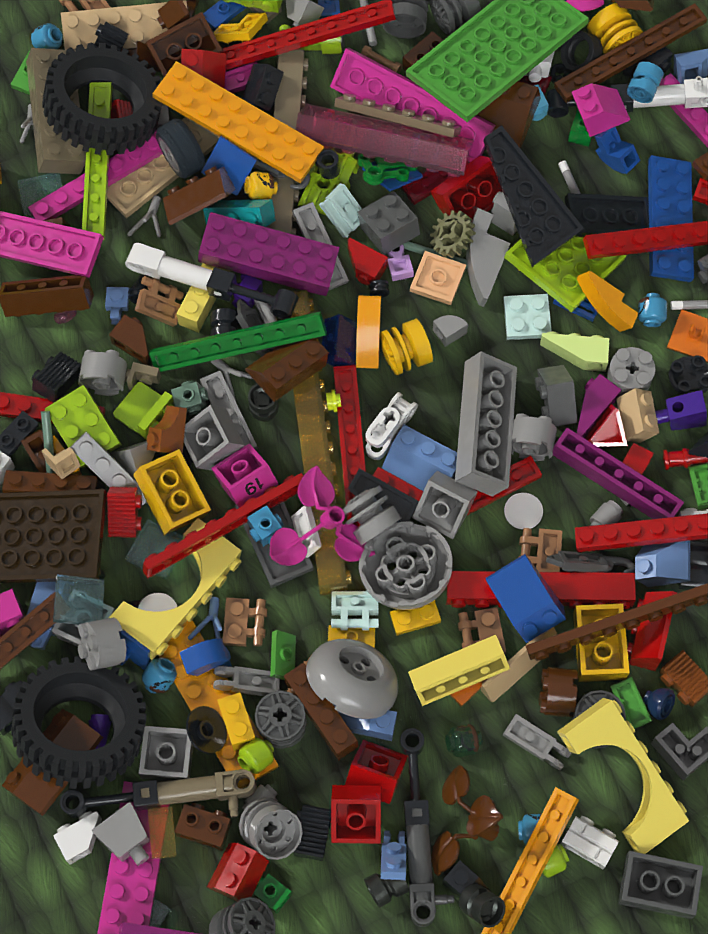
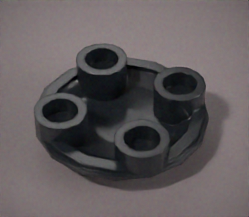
M702 356L682 357L672 362L668 376L669 382L676 391L683 395L700 390L706 393L708 390V364L705 363V359Z

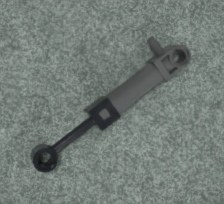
M410 728L402 733L400 739L401 751L408 756L411 801H404L410 916L413 923L418 927H427L434 921L435 905L454 903L455 900L453 895H435L429 831V801L421 800L418 767V755H420L424 747V736L418 729ZM412 737L417 739L419 744L412 748L407 746L406 740ZM420 907L427 908L430 916L427 919L418 918L416 915L417 909Z

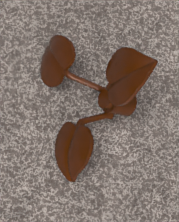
M458 765L447 777L442 788V798L448 805H453L457 801L460 806L470 813L466 826L468 834H455L453 836L451 832L445 831L438 837L431 855L432 867L437 876L448 870L456 862L460 851L458 839L472 838L477 840L480 837L493 841L499 833V825L497 823L503 818V815L489 796H480L475 800L471 808L463 802L461 797H464L469 791L470 777L465 767Z

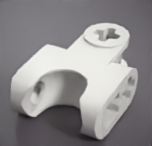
M400 392L395 394L388 407L379 413L366 432V454L371 459L381 460L386 455L403 424L405 425L412 418L418 407L417 403L413 402L411 404L402 398L403 394ZM372 446L376 448H381L383 446L380 452H373L371 450Z

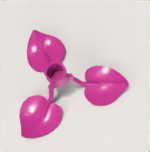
M315 466L302 477L298 486V497L304 506H315L317 510L325 512L320 517L321 523L300 538L291 528H281L272 535L270 540V556L273 561L280 565L293 566L303 561L307 555V548L302 541L322 527L326 529H334L336 527L335 534L338 538L335 540L334 547L337 554L343 560L348 562L359 561L365 549L366 543L360 545L353 534L358 526L354 524L343 525L345 513L342 508L330 506L335 497L334 488L320 468ZM371 551L369 557L375 555V551Z

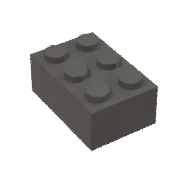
M629 851L625 857L618 904L692 919L696 916L703 866Z

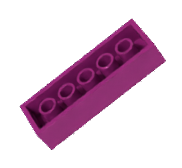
M210 212L198 254V262L327 296L340 247Z

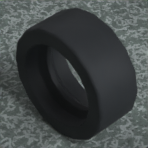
M583 31L577 32L562 45L561 59L564 66L571 71H576L601 57L603 51L601 41L593 34ZM586 40L589 45V54L587 59L578 65L574 58L575 50L581 41Z

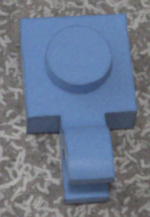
M107 287L105 308L106 311H110L112 325H117L121 320L122 311H128L129 287Z

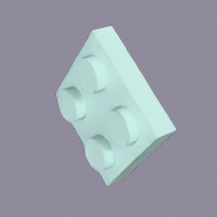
M548 294L504 296L507 340L541 338L542 333L551 332Z

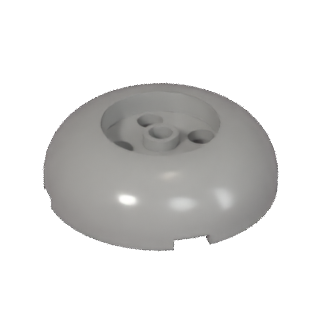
M413 522L394 523L367 541L361 559H359V573L367 592L379 603L398 610L417 609L433 602L447 587L453 570L452 553L445 538L432 527L417 525ZM371 551H375V555L369 557ZM391 563L396 564V568L394 570L388 569ZM421 571H426V572H427L426 574H423V573H420V574H419V572H421ZM405 581V584H404V585H402V586H398V585H397L399 582Z
M345 638L328 641L320 645L307 662L306 675L313 691L321 700L326 698L336 705L334 709L345 715L361 719L378 718L385 715L396 701L398 679L393 666L381 652L364 642Z

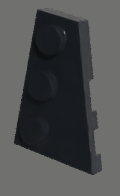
M359 468L348 487L350 492L356 497L365 490L376 488L380 485L383 490L375 495V498L379 500L385 495L388 496V499L381 505L382 508L386 509L394 506L402 517L396 523L409 522L419 501Z

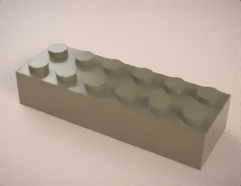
M31 48L26 65L38 173L81 174L86 162L83 145L79 144L75 148L71 145V139L67 142L62 140V132L56 134L53 131L54 125L49 126L47 123L48 117L44 116V108H42L49 66L51 67L54 59H58L60 53L63 52L66 55V50ZM77 89L70 99L80 108Z

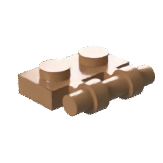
M144 276L141 284L148 286L149 290H140L135 311L172 327L176 326L178 323L177 312L181 304L176 303L175 299L182 300L184 293L177 290V287L173 285L167 286L161 283L159 279ZM158 291L164 293L165 297L158 295Z
M523 528L519 541L521 556L526 554L533 565L536 566L538 572H560L559 566L547 563L546 559L547 556L558 554V551H561L563 531L539 528L538 537H533L532 529ZM531 546H537V557L530 556Z
M226 598L223 629L224 645L246 647L247 638H253V646H262L263 638L266 635V629H264V618L267 617L266 600L257 599L256 608H249L250 599ZM249 617L255 618L254 628H248Z
M497 607L474 611L475 620L473 621L468 619L467 612L458 614L460 621L458 628L462 632L463 637L462 649L496 635L506 655ZM477 629L478 641H473L471 630Z

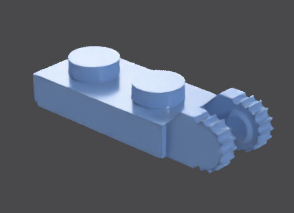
M384 831V843H382L381 879L406 880L405 831H399L398 843L390 842L391 834L389 831Z

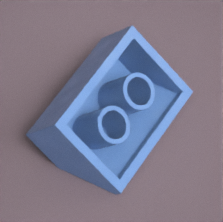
M403 424L390 447L382 469L424 491L428 480L436 471L455 479L457 452Z

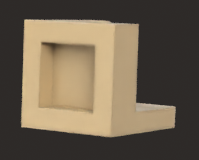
M70 447L62 450L55 456L46 448L42 450L47 464L61 479L81 467L75 452Z

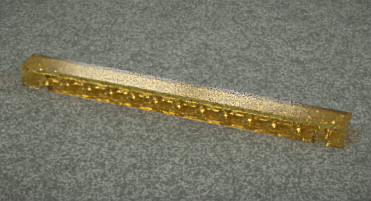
M307 290L295 291L294 293L299 297V300L291 318L310 314V311H314L313 298H308ZM316 372L293 389L304 475L311 468L318 466L331 482L335 491V497L330 506L341 508V505H336V497H340L338 483H333V476H337L335 462L330 461V455L334 454L333 443L327 439V434L331 433L330 421L325 420L324 413H328L327 400H322L321 392H325L324 378L319 379V373ZM313 506L311 509L317 526L321 523L320 517L325 511L317 510ZM322 527L318 530L322 547L315 552L320 596L332 594V591H348V584H352L350 570L345 571V562L348 561L343 560L337 554L334 547L335 540L338 538L335 534L336 527L334 529Z

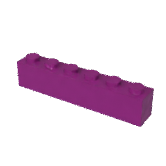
M566 428L554 445L553 456L652 519L676 517L684 504V501L569 428Z

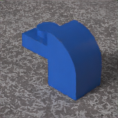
M616 127L594 136L599 146L596 150L597 155L613 170L627 174L640 161L634 144L621 141Z
M219 638L200 642L179 652L186 673L189 675L199 676L217 666L232 667L229 660L231 658L230 653L224 646L222 639Z

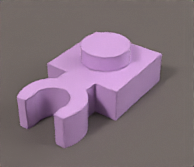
M403 245L399 246V251L388 253L390 258L388 259V266L392 281L414 277L409 254L404 255Z

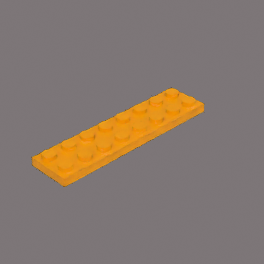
M177 61L153 92L154 99L214 134L223 136L245 152L300 184L317 161L320 152L324 150V146Z
M187 620L182 626L181 634L176 639L171 638L167 643L169 645L159 658H166L175 665L177 677L174 680V684L190 711L200 706H207L216 710L223 719L217 700L236 694V692H231V690L221 691L213 688L214 681L219 679L228 680L225 677L215 675L214 668L199 676L186 673L179 652L205 641L200 632L192 640L188 639V636L195 630L196 625L193 620L191 622ZM248 714L255 737L263 740ZM227 732L223 748L215 754L225 771L242 769L237 760L239 750H233ZM274 758L273 762L261 772L252 774L255 780H258L278 768L279 765ZM246 778L241 779L237 787L243 789L250 784V780Z

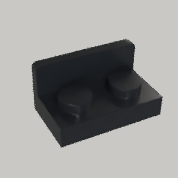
M22 411L0 434V451L9 457L13 455L22 444L21 441L32 435L39 427V423Z

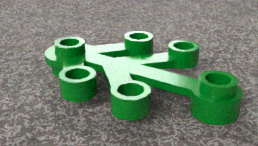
M406 134L396 135L394 138V148L385 158L380 151L379 144L369 143L367 154L361 153L357 159V164L365 169L363 173L364 181L370 185H378L384 179L396 178L400 182L408 181L409 171L418 169L419 160L414 157L402 160L395 159L400 153H406L410 149L411 137ZM370 156L374 157L378 164L377 166L372 165ZM399 168L394 171H385L386 169Z

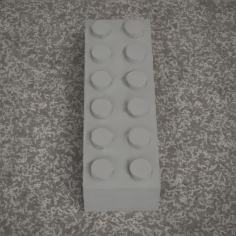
M479 352L465 361L455 482L494 496L509 487L517 367L484 352Z

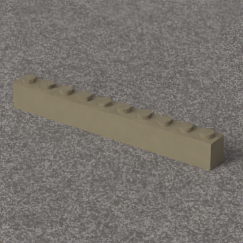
M301 49L282 53L278 56V69L283 71L284 74L275 98L274 118L300 132V126L304 127L305 114L301 113V109L306 108V95H303V89H307V77L304 76V71H308L309 58H305V51ZM288 176L282 179L274 177V181L278 183V190L271 199L273 200L276 221L268 225L267 228L297 235V228H293V222H296L292 212L295 202H299V190L290 188V185H296L299 182Z

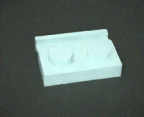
M340 183L319 206L341 236L347 238L348 234L360 225L357 212L362 208L345 184Z

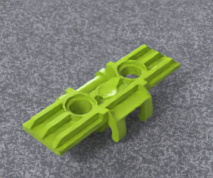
M337 119L327 142L324 144V150L335 151L334 148L337 145L346 147L344 152H336L339 158L340 173L334 179H324L317 173L318 167L314 164L309 171V184L306 186L298 206L302 207L313 202L317 212L326 215L319 204L323 203L326 200L325 198L340 183L345 184L348 190L350 189L349 179L352 172L357 174L359 169L357 160L353 156L365 132V128Z

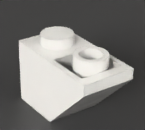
M92 811L84 813L79 817L80 821L72 825L68 823L57 829L58 833L53 835L69 865L92 853L96 840L92 829L102 821L97 811L94 813Z

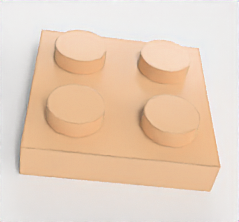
M425 251L410 286V292L452 305L464 275L466 264Z

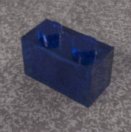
M341 314L324 319L327 333L322 338V346L329 352L327 364L334 367L354 365L356 361L357 322Z

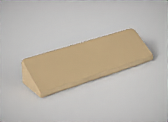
M552 627L532 639L526 645L558 634L555 628ZM526 646L507 661L510 666L509 670L490 677L482 683L481 692L490 702H495L540 662L535 659L530 660Z

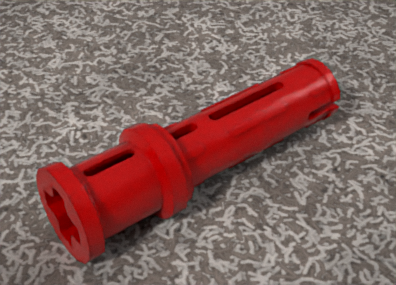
M687 448L671 452L663 450L665 470H669L670 467L683 466L688 468L691 464L708 463V458L690 455Z

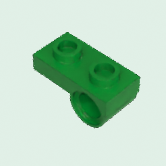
M577 109L568 142L589 147L592 137H589Z

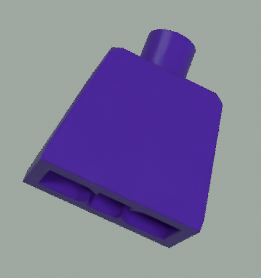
M702 390L666 399V409L655 411L658 424L669 422L670 429L673 431L707 426V411Z

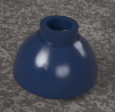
M668 688L656 689L653 692L649 690L645 694L643 701L647 705L650 714L655 719L661 721L671 713L675 703V694L673 690Z

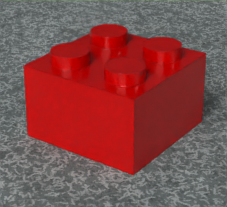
M332 785L331 843L381 844V786Z

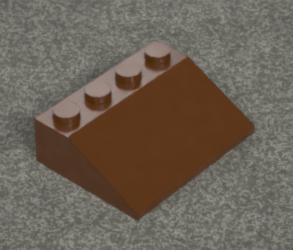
M517 81L479 112L477 116L496 125L494 130L503 126L521 149L541 99L539 88Z

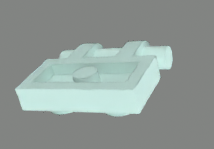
M332 591L331 614L332 616H341V619H331V628H341V630H348V628H362V630L379 628L378 619H369V615H378V601L367 591ZM362 615V619H348V616Z

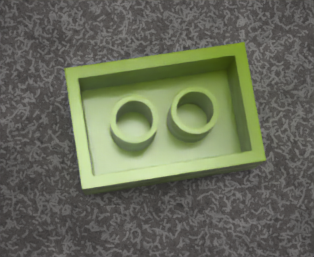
M84 385L45 408V411H50L51 420L68 448L86 431L108 453L122 446L89 390ZM77 456L81 468H86L87 465Z

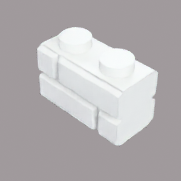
M576 816L561 842L562 846L597 867L604 869L619 843L615 839L616 835L605 828L602 831L593 826L595 823L585 816H581V818Z

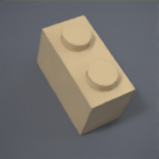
M635 388L616 398L626 441L641 443L659 434L658 420L651 391Z

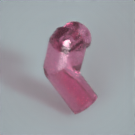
M77 310L55 313L54 320L58 324L68 323L77 315Z

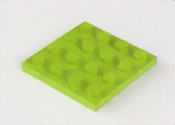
M574 237L533 268L521 239L506 252L504 258L572 313L587 298L577 281L578 275L592 271L605 280L625 260L627 255L588 259L583 242L584 237Z

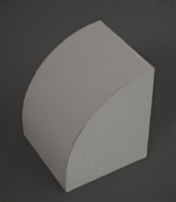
M446 315L433 321V331L445 347L467 334L468 324L460 317Z

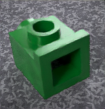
M270 874L260 878L255 888L256 890L253 892L257 899L265 903L276 914L292 896V891ZM268 887L275 888L273 895L266 894Z

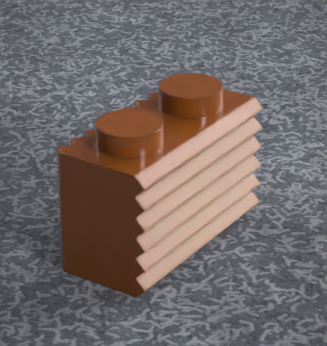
M684 650L661 668L659 673L662 675L660 677L662 682L670 688L672 686L677 691V698L682 704H688L692 708L708 695V676L692 661Z

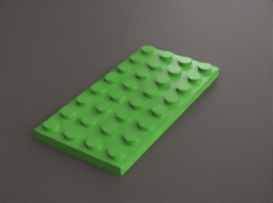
M494 0L406 70V76L468 122L588 24L589 18L564 0Z

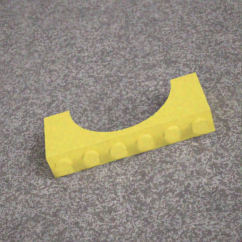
M197 518L183 534V539H185L188 533L203 529L206 523ZM222 536L192 553L199 566L201 579L196 592L184 604L171 610L153 612L138 609L123 601L109 618H116L122 630L148 648L151 660L157 655L161 656L169 645L167 643L171 638L176 639L181 634L184 623L187 620L191 622L198 613L197 608L201 604H207L213 595L211 592L216 587L220 588L225 583L226 575L229 571L232 570L234 572L241 563L240 556L242 550Z
M602 698L558 730L557 733L572 753L580 754L589 748L600 745H614L626 751L636 762L643 781V796L635 818L622 833L634 852L646 854L689 822L685 815L687 811L683 804L678 800L676 801L672 795L674 790L667 781H663L659 775L661 773L659 766L653 760L650 761L647 756L648 749L634 736V727L629 721H625L620 714L622 709L615 700Z

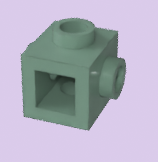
M186 381L180 387L171 389L175 406L187 408L186 414L195 415L200 413L201 409L207 408L206 400L209 399L207 390L198 382Z

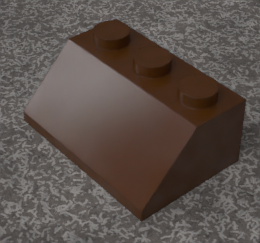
M202 12L145 43L164 77L176 61L181 63L182 49L222 51Z
M214 166L204 171L206 176L199 179L196 175L185 181L186 186L180 188L177 185L167 191L169 195L163 198L169 225L206 208L236 190L224 166L219 169Z
M316 338L280 345L246 367L245 371L275 402L325 367L329 352Z

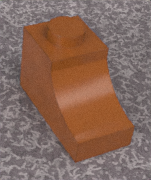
M166 405V411L162 420L156 426L149 427L147 450L171 453L180 449L181 453H183L187 408Z

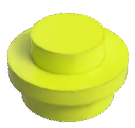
M335 389L326 393L328 411L333 410L337 412V407H341L340 393L335 394Z

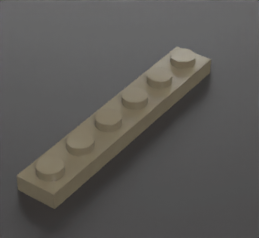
M345 93L343 96L335 98L334 107L452 138L460 135L461 126L455 125V121L435 120L433 115H416L414 110H397L394 105H378L372 99H363L362 101L356 99V96L353 94Z

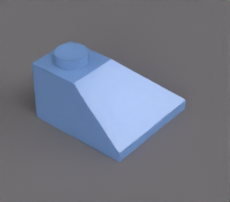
M690 541L644 545L635 557V580L647 587L690 581Z

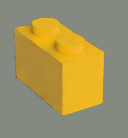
M241 693L218 699L217 701L233 750H239L249 741L256 739Z

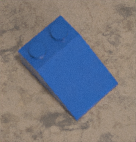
M526 554L486 577L491 590L526 643L566 620L564 606Z

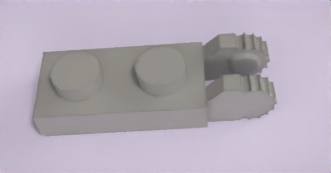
M217 666L214 668L215 675L225 678L232 677V681L220 679L214 681L213 688L216 690H231V692L266 696L271 692L280 691V679L271 677L270 671L238 666L234 668Z
M517 714L503 733L504 737L540 760H545L549 765L558 770H561L564 765L561 761L549 755L550 750L553 748L566 758L571 755L567 748L556 742L557 739Z

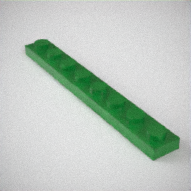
M320 311L151 349L149 355L153 366L159 368L160 372L326 336L327 331Z

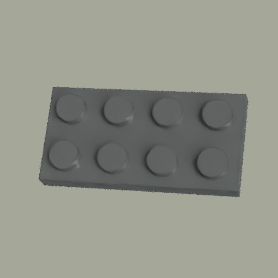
M284 502L270 509L273 515L277 513L284 524L282 528L294 530L292 519ZM248 522L243 524L271 588L314 570L309 557H305L303 561L293 566H284L276 563L271 559L270 545L267 544L263 547L260 541L255 542L249 533L251 528Z

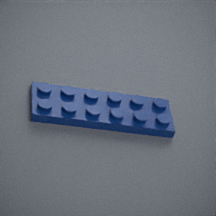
M653 155L649 157V228L693 223L691 162ZM693 247L649 252L650 276L691 282L694 279Z

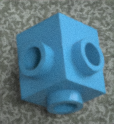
M267 505L247 517L248 525L251 528L249 530L250 535L255 542L260 541L263 547L267 544L270 545L272 535L284 525L277 513L273 515Z

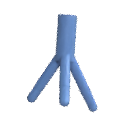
M211 597L208 616L188 636L189 640H192L209 621L213 622L216 639H221L220 631H222V626L218 619L219 598Z

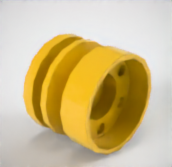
M613 3L600 10L587 26L588 33L597 36L601 41L604 54L643 33L641 27L632 19L628 9L620 8L617 3Z
M417 318L402 324V335L396 327L390 328V333L387 330L380 332L384 357L395 375L402 374L403 368L406 371H410L411 359L417 367L433 362V354L428 337Z

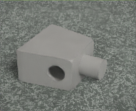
M130 802L92 829L94 835L120 861H124L131 856L136 865L139 866L149 859V855L143 849V846L150 840Z

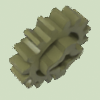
M452 210L450 216L444 213V219L438 218L439 224L432 226L435 232L430 234V237L433 238L430 244L443 257L449 256L454 258L455 253L460 256L462 254L461 250H468L467 244L473 243L471 236L476 234L472 230L475 224L462 211L456 213Z

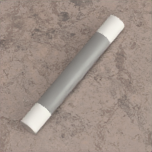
M561 161L558 165L570 192L581 194L567 162Z
M708 300L671 301L670 306L671 310L708 309Z

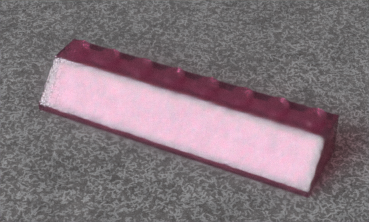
M306 104L298 113L296 130L321 144L325 149L339 148L347 154L357 152L362 153L366 158L380 157L389 163H396L398 161L412 168L418 166L426 167V170L430 172H439L440 170L447 172L448 175L453 177L464 176L474 143L473 139L459 136L452 138L399 123Z

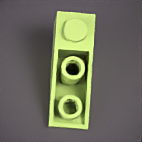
M553 331L542 333L540 345L582 370L606 372L609 338H604L600 335L587 337L577 333L563 335Z

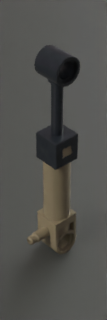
M239 769L216 772L214 776L164 782H158L157 780L133 782V792L86 797V795L83 796L77 790H68L60 798V806L68 816L79 818L87 812L88 807L134 802V807L140 811L161 808V805L218 799L219 801L228 800L230 816L237 817L239 809L238 799L252 796L257 789V783L250 771ZM241 779H249L250 784L247 788L240 789L237 787ZM71 800H80L79 806L76 809H69Z

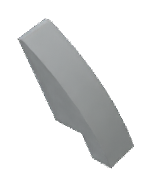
M477 208L472 220L475 224L472 230L476 234L471 236L473 243L467 244L466 260L472 290L479 306L484 307L511 243L487 233L494 214Z

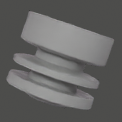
M380 485L376 488L365 490L350 500L343 509L345 515L350 512L354 515V517L346 521L347 525L357 521L360 524L353 532L360 545H363L402 519L394 506L386 509L382 508L381 505L388 499L387 495L379 500L375 498V495L383 490Z
M271 798L254 800L245 808L239 822L240 834L244 841L268 859L279 860L288 857L300 844L303 833L302 825L297 815Z

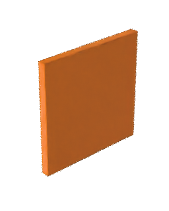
M681 310L667 348L687 356H702L705 362L708 363V318Z

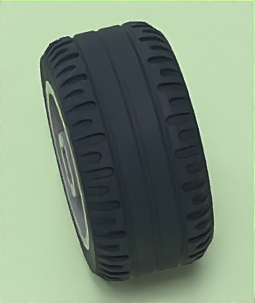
M173 119L156 130V139L170 167L179 177L188 178L204 168L205 158L195 136L182 120Z

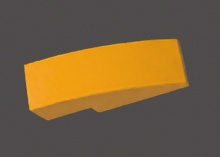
M592 271L578 275L577 281L585 296L596 311L619 332L633 328L638 312L622 302L625 295L623 292Z
M358 296L356 368H379L381 296Z

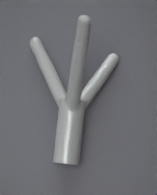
M31 104L28 105L27 119L21 125V128H25L20 139L21 144L24 143L30 126L33 125Z
M153 196L148 212L127 233L128 236H131L144 222H147L152 217L157 237H161L156 215L161 197Z
M221 359L212 360L211 363L224 373L226 383L236 402L229 374L248 379L253 378L248 373L229 367Z

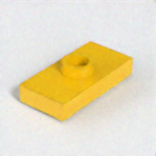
M331 625L328 627V641L343 638L353 639L375 648V628H369V630H362V628L341 630V628H331Z

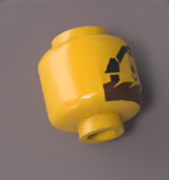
M255 171L245 179L244 191L251 200L271 199L273 194L276 195L278 183L274 181L271 173Z

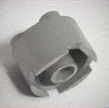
M628 347L619 349L613 356L608 369L607 379L621 389L620 396L635 388L649 390L655 374V364L652 355L642 349Z
M86 350L82 357L78 384L79 386H86L87 389H94V394L117 395L119 390L123 391L127 363L123 358L119 357V352L115 350H107L106 353Z
M517 414L516 419L513 420L511 454L515 451L519 453V458L522 459L532 456L534 461H543L545 456H549L550 459L553 456L557 428L552 424V419L547 416L536 418L529 417L526 414Z
M106 618L79 624L78 630L81 644L78 645V653L81 659L85 658L89 670L117 666L125 661L126 641L125 638L120 639L119 631L123 630L116 618Z

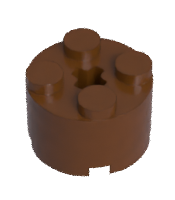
M553 667L542 668L541 683L544 692L540 691L539 693L540 713L573 718L577 699V686L574 684V679H578L577 670Z

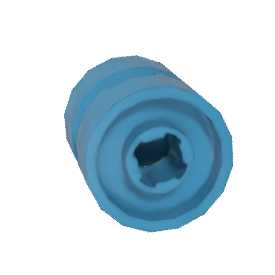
M640 62L628 85L627 94L633 100L640 103L652 102L657 92V87L660 85L664 75L662 69L650 62Z

